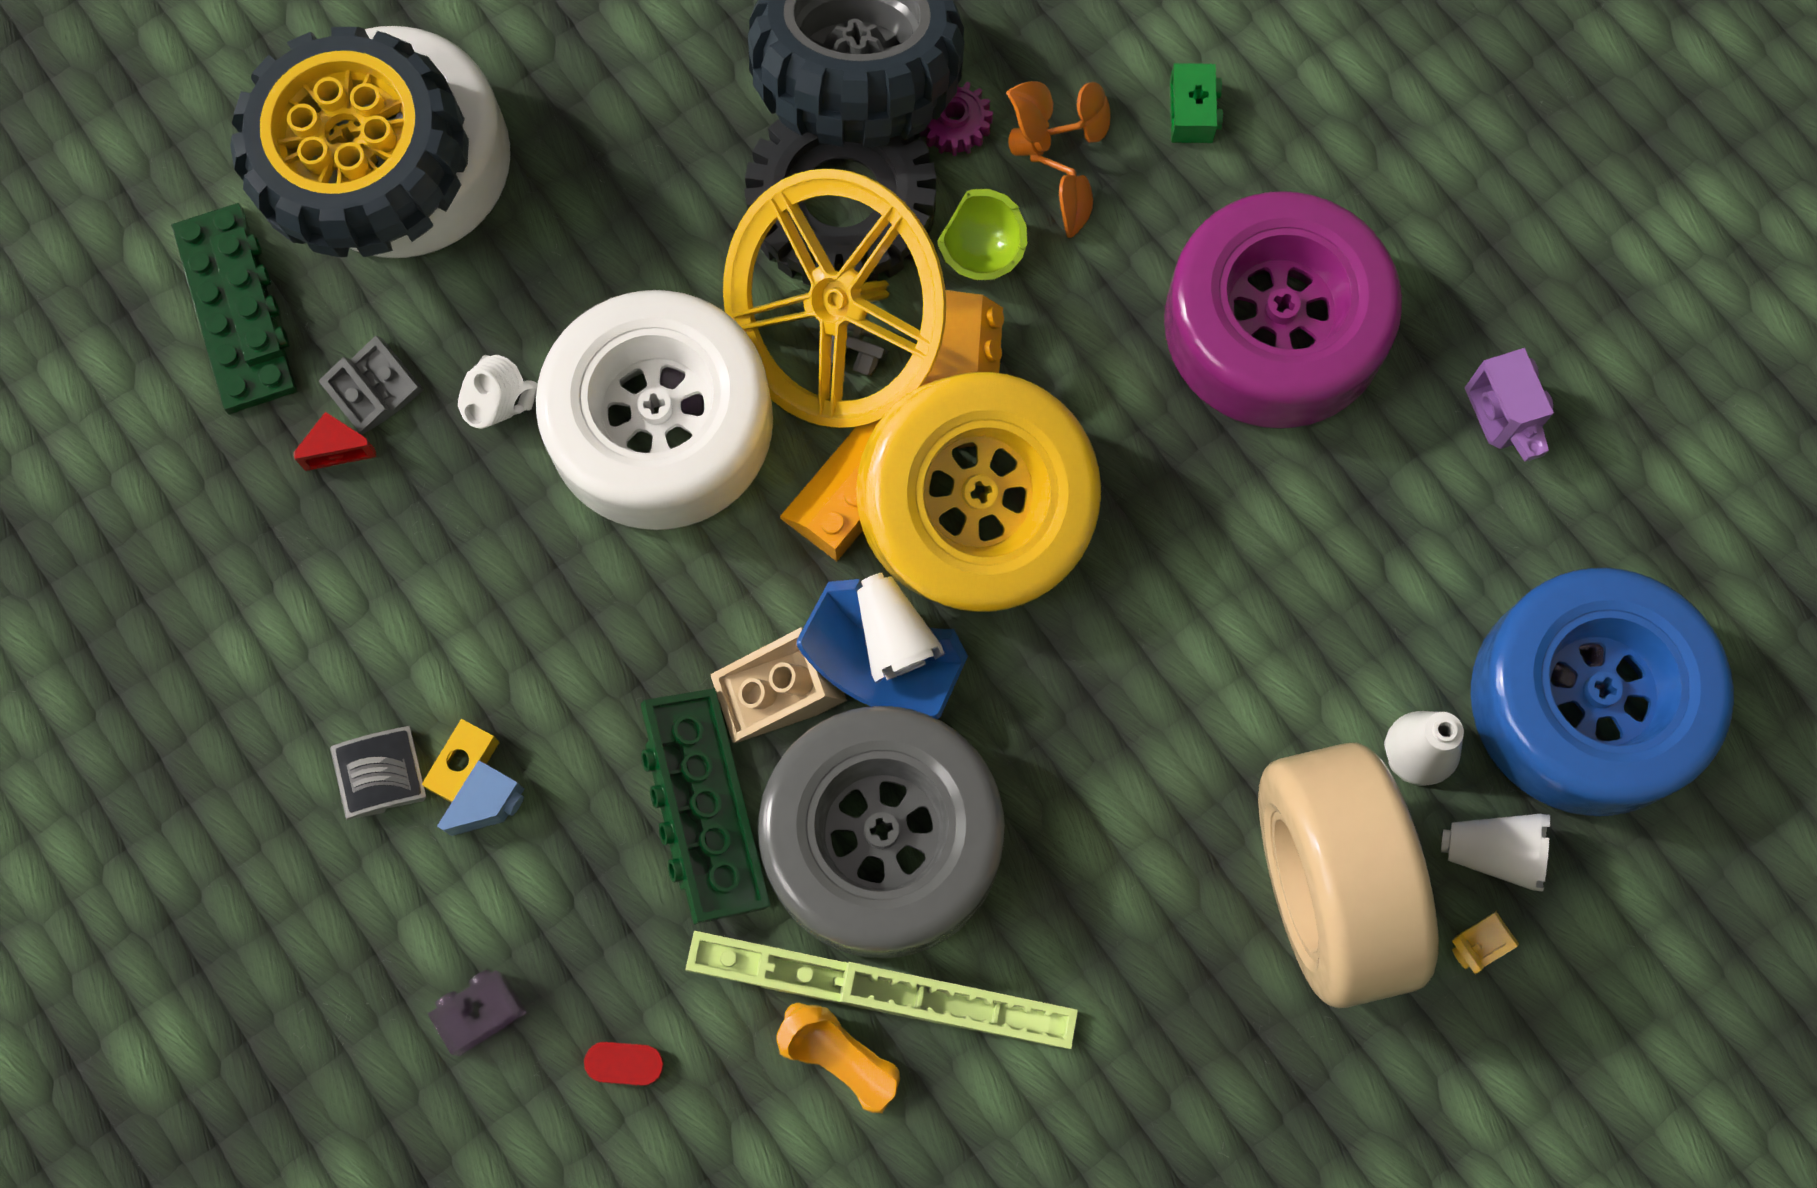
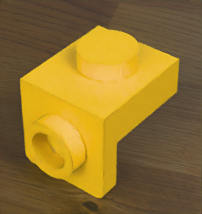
M1495 911L1458 934L1452 940L1456 946L1452 951L1463 968L1467 969L1470 967L1474 974H1476L1488 964L1518 947L1519 943Z

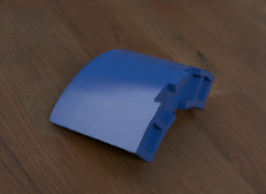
M861 580L828 582L797 639V647L807 661L831 684L871 707L893 706L912 709L936 719L940 718L968 658L955 630L929 627L942 645L945 654L937 659L934 656L924 660L926 664L889 680L884 677L879 683H875L871 674L857 591L863 587Z

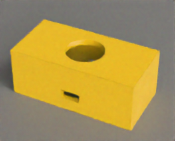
M461 719L421 785L452 803L478 760L487 764L500 742L493 735ZM457 750H463L469 756V763L462 771H452L448 767L450 760Z

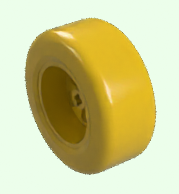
M972 372L946 377L925 384L904 396L882 417L869 437L861 457L856 484V500L862 530L869 546L883 567L898 582L914 593L948 607L974 612H992L1017 607L1040 597L1060 583L1073 570L1082 558L1095 531L1101 502V481L1096 455L1087 434L1073 413L1060 400L1040 386L1019 377L995 372ZM972 442L977 449L976 464L970 468L962 469L952 457V450L962 444ZM999 448L1006 451L1016 461L1014 470L1001 477L990 468L993 455ZM939 470L953 479L952 491L948 496L933 497L929 494L930 480L934 471ZM975 484L977 486H984L985 492L980 494V500L979 498H972L970 492L975 490ZM1023 487L1025 489V502L1020 513H1014L1003 506V494L1007 488ZM953 507H956L965 515L963 527L960 533L955 536L939 523L941 514ZM992 514L1002 525L1003 533L994 539L982 541L979 537V520Z

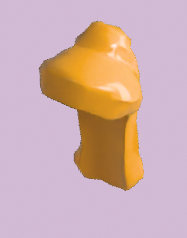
M800 1002L792 1004L787 1008L784 1021L776 1035L780 1054L790 1060L822 1066L851 1088L861 1103L863 1110L871 1113H883L890 1101L896 1096L900 1081L898 1068L893 1063L879 1058L874 1052L854 1039L841 1027L835 1014L828 1008L819 1005H806Z

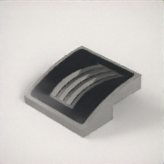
M410 726L362 736L331 746V755L346 820L384 813L387 808L425 800L426 794L424 786L421 785L423 781Z

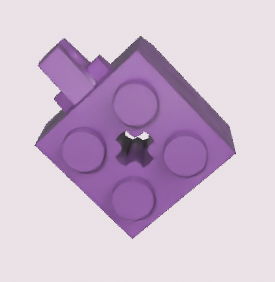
M1525 348L1484 360L1465 386V390L1488 443L1499 449L1514 445L1524 462L1540 458L1549 451L1543 425L1554 412L1552 398L1547 391L1543 390L1538 379L1539 371L1537 364L1532 358H1529Z

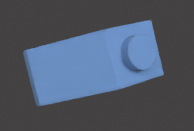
M478 760L437 827L454 836L504 822L508 815L513 816L521 806L524 798L521 794L524 788L516 781Z

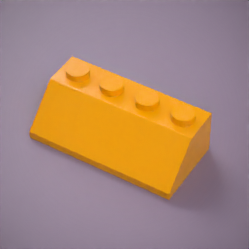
M945 290L946 323L938 357L923 385L935 380L965 373H999L1002 356L1003 307L982 294ZM970 442V443L962 444V445L958 446L957 448L971 447V446H975V444L972 443V442Z
M880 420L856 426L780 516V519L836 562L863 531L856 500L858 469L867 441Z

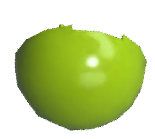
M971 189L966 191L953 216L937 240L938 247L945 262L958 274L974 280H993L1011 272L1023 258L1028 244L1027 227L1019 206L1007 195L991 189Z

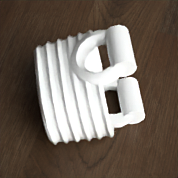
M484 355L478 364L467 372L460 390L458 407L463 419L470 426L479 429L487 428L525 410H531L538 384L532 380L523 381L517 366L508 358L500 355ZM520 395L518 404L514 406L516 399Z

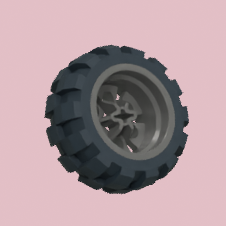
M758 0L749 19V72L753 77L754 88L770 113H776L784 126L801 136L807 132L818 136L819 143L843 147L844 142H863V148L888 145L890 138L899 135L906 140L924 131L932 119L938 120L956 95L957 85L962 79L965 44L963 39L964 25L953 0Z

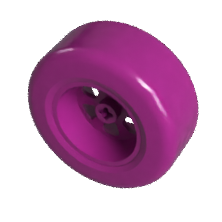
M1277 191L1254 194L1236 200L1213 213L1197 228L1185 244L1174 270L1165 305L1164 325L1169 352L1178 372L1190 389L1210 407L1223 415L1239 422L1264 428L1284 429L1311 425L1323 421L1348 407L1372 382L1390 352L1400 326L1402 312L1401 285L1396 266L1384 243L1363 220L1351 211L1327 199L1305 193ZM1260 274H1270L1273 287L1261 292L1248 282V278ZM1287 276L1304 282L1308 287L1301 292L1291 289L1287 286ZM1243 300L1253 303L1256 306V316L1244 321L1237 320L1234 315V301ZM1323 300L1328 308V320L1320 321L1310 318L1306 312V304ZM1279 308L1284 309V312H1279ZM1260 329L1268 330L1276 337L1275 346L1262 343L1252 336ZM1297 329H1302L1314 338L1315 343L1308 348L1293 349L1289 334Z

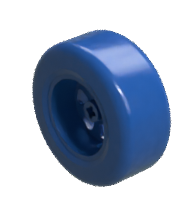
M1588 568L1572 571L1549 579L1528 592L1496 622L1485 637L1478 651L1471 679V706L1475 726L1487 753L1500 771L1520 790L1532 798L1565 812L1589 816H1612L1629 813L1644 808L1690 784L1708 767L1723 745L1731 723L1734 705V686L1727 655L1714 629L1700 611L1680 593L1651 577L1613 568ZM1588 644L1602 646L1604 650L1602 665L1596 667L1587 666L1579 653V647ZM1622 658L1629 663L1640 679L1625 682L1619 676L1616 668ZM1556 663L1564 664L1575 674L1572 688L1552 685L1550 679ZM1628 696L1642 697L1647 700V713L1642 722L1636 721L1625 712L1624 704ZM1573 702L1579 707L1583 717L1576 728L1571 726L1564 718L1557 706ZM1600 718H1611L1620 732V739L1599 741L1595 735L1597 720Z

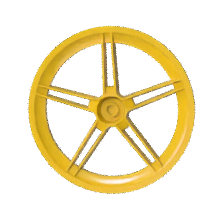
M817 169L797 173L779 181L759 196L747 210L733 235L724 270L725 313L740 325L754 343L766 371L770 397L773 402L792 415L810 423L837 428L855 427L882 419L894 404L924 384L938 357L946 323L945 284L940 261L928 233L914 212L894 192L867 176L847 170ZM824 195L848 197L870 206L882 216L838 272L835 271L798 205L800 202ZM779 219L811 283V288L805 294L753 307L752 279L757 255L767 233ZM792 219L794 220V222H795L796 226L798 227V229H799L801 235L803 236V238H804L806 244L808 245V247H809L811 253L813 254V256H814L816 262L818 263L819 266H818L817 268H816V266H815V264H814V262H813V260H812V258H811V256H810V254H809V252H808V250H807V248H806V246H805V244H804V242H803V240H802V238H801V236H800L798 230L796 229V227H795V225H794ZM890 222L892 226L858 273L854 269ZM898 234L904 239L914 258L921 281L923 294L921 330L871 303L889 297L890 293L886 290L889 286L887 281L875 280L865 282ZM800 302L804 304V312L759 321L755 319L754 314ZM867 313L916 339L917 344L865 319ZM816 317L819 320L818 395L801 387L783 372L767 350L758 328ZM850 322L913 353L901 373L882 390L865 398L842 400L847 326ZM832 336H835L831 386V345Z

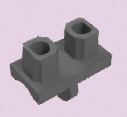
M850 322L847 330L852 331L853 334L852 337L847 335L846 350L851 348L859 351L853 370L872 377L879 366L880 360L886 361L889 350L862 341L864 336L876 340L877 335ZM832 336L831 363H833L835 336Z

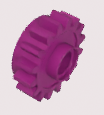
M968 81L963 87H958L957 85L956 95L938 120L932 119L927 128L920 132L919 135L927 136V146L931 147L934 145L939 149L940 154L944 151L952 153L953 156H957V153L963 151L969 154L974 145L982 146L983 136H989L990 124L992 123L993 112L989 111L990 100L982 99V90L980 88L974 92L970 91V82ZM950 117H958V118H960V119H958V120H951V119H949V118H950Z

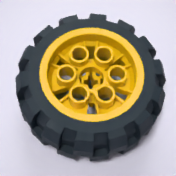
M331 27V36L317 39L312 32H308L288 41L287 44L291 50L276 61L268 55L251 74V80L255 84L252 92L241 91L232 119V125L239 133L232 134L230 148L234 170L243 180V190L271 226L292 243H307L313 252L335 257H347L349 248H357L362 257L393 251L392 241L407 235L411 242H413L433 227V223L429 217L437 208L447 212L462 185L456 173L464 172L467 167L469 138L463 129L465 118L444 75L430 58L415 53L410 43L384 32L377 31L373 39H370L365 29L360 27ZM397 113L403 115L401 119L386 120ZM349 120L346 124L336 125L341 121ZM315 155L320 157L317 160L311 161ZM376 156L385 160L379 168L375 166L378 161ZM336 170L337 183H328L333 171Z

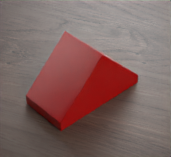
M327 412L322 415L294 451L295 460L305 471L377 457L376 450L367 438Z

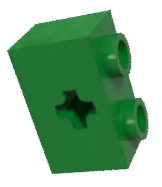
M1174 63L1170 78L1171 143H1213L1216 130L1222 129L1223 110L1217 108V99L1221 98L1222 78L1216 77V64Z

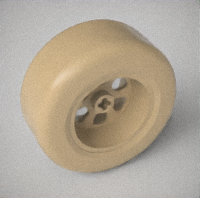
M1359 743L1339 744L1280 758L1271 762L1262 774L1258 792L1259 817L1264 851L1273 891L1287 936L1298 964L1312 990L1327 1005L1335 1008H1348L1414 992L1426 986L1434 974L1438 958V926L1434 897L1414 823L1400 789L1389 769L1377 754L1367 746Z

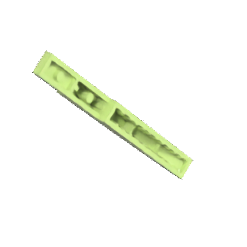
M694 931L685 971L752 984L775 991L1071 1049L1078 1012L1077 1009L853 962L846 963Z

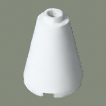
M878 573L861 581L863 587L857 591L871 674L875 683H879L884 677L889 680L926 664L924 660L934 656L937 659L945 654L940 642L893 577L884 578L882 573Z
M1416 711L1403 715L1389 728L1384 741V747L1389 760L1388 764L1391 770L1403 781L1416 786L1432 785L1444 781L1455 771L1460 761L1464 736L1462 723L1456 716L1448 712Z
M1532 814L1452 822L1451 830L1443 829L1441 852L1449 853L1448 861L1533 891H1543L1549 850V838H1546L1547 827H1550V815Z

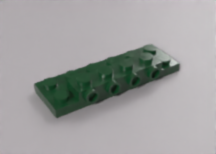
M240 203L171 224L222 405L227 414L236 413L298 392L285 348L290 346L284 328L282 326L278 327L276 316H280V310L273 295L269 296L266 287L271 285L270 276L264 264L260 265L257 257L262 254V249L256 235H251L244 209Z
M712 688L643 700L640 705L649 741L645 744L646 749H643L641 753L642 764L646 772L652 771L655 785L650 788V797L654 808H661L664 822L659 824L660 839L663 845H670L673 859L668 861L669 876L672 882H679L680 890L686 891L693 924H701L767 909L770 907V902L716 689Z

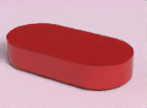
M600 1042L593 1045L587 1051L584 1058V1067L589 1077L598 1082L646 1086L655 1083L661 1077L664 1070V1060L657 1049L648 1045Z

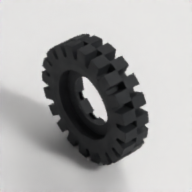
M778 119L768 128L769 140L767 141L760 137L752 150L754 163L748 162L745 174L747 189H744L747 210L766 190L789 176L813 170L829 160L850 159L866 166L874 174L877 182L890 189L903 200L917 216L928 235H930L934 223V212H936V174L934 163H929L930 152L922 138L914 140V136L905 140L899 135L890 138L888 145L863 148V142H844V146L840 147L819 143L818 136L809 132L801 136L784 126L780 119ZM804 201L798 204L835 271L838 272L882 216L874 210L865 220L848 227H833L815 219L807 210ZM778 219L767 233L760 249L769 260L777 259L779 270L791 278L799 272L802 274L803 284L811 286ZM792 219V221H793V223H794L796 229L798 230V232H799V234H800V236H801V238H802V240H803V242H804V244H805V246H806V248H807V250H808V252H809V254H810V256H811V258H812V260H813V262H814V264H815V266H816V268H817V267L819 266L818 263L816 262V260H815L813 254L811 253V251H810L808 245L806 244V242H805L803 236L801 235V233H800L798 227L796 226L794 220ZM890 222L854 269L858 273L892 226ZM900 234L894 239L865 282L878 281V274L885 272L888 278H891L904 269V258L907 257L911 261L914 260Z

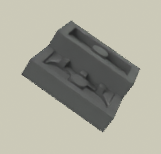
M375 336L352 359L343 357L319 380L320 384L361 434L386 421L424 390L385 340L379 336Z

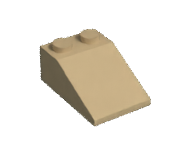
M802 627L710 674L733 743H738L817 716L847 701L844 692L825 679L807 661L797 647V639L803 630Z

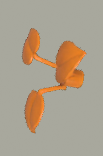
M1038 81L1018 84L1006 92L1014 106L1019 128H1013L1009 134V149L1014 156L1030 155L1031 162H1040L1067 174L1060 181L1059 200L1067 238L1074 237L1088 221L1092 212L1093 194L1089 180L1084 175L1076 176V171L1073 168L1041 155L1049 150L1051 145L1050 135L1083 128L1086 141H1101L1107 134L1110 125L1108 99L1100 84L1096 82L1086 83L1080 89L1077 98V112L1081 120L1074 124L1048 129V120L1053 113V100L1048 87Z

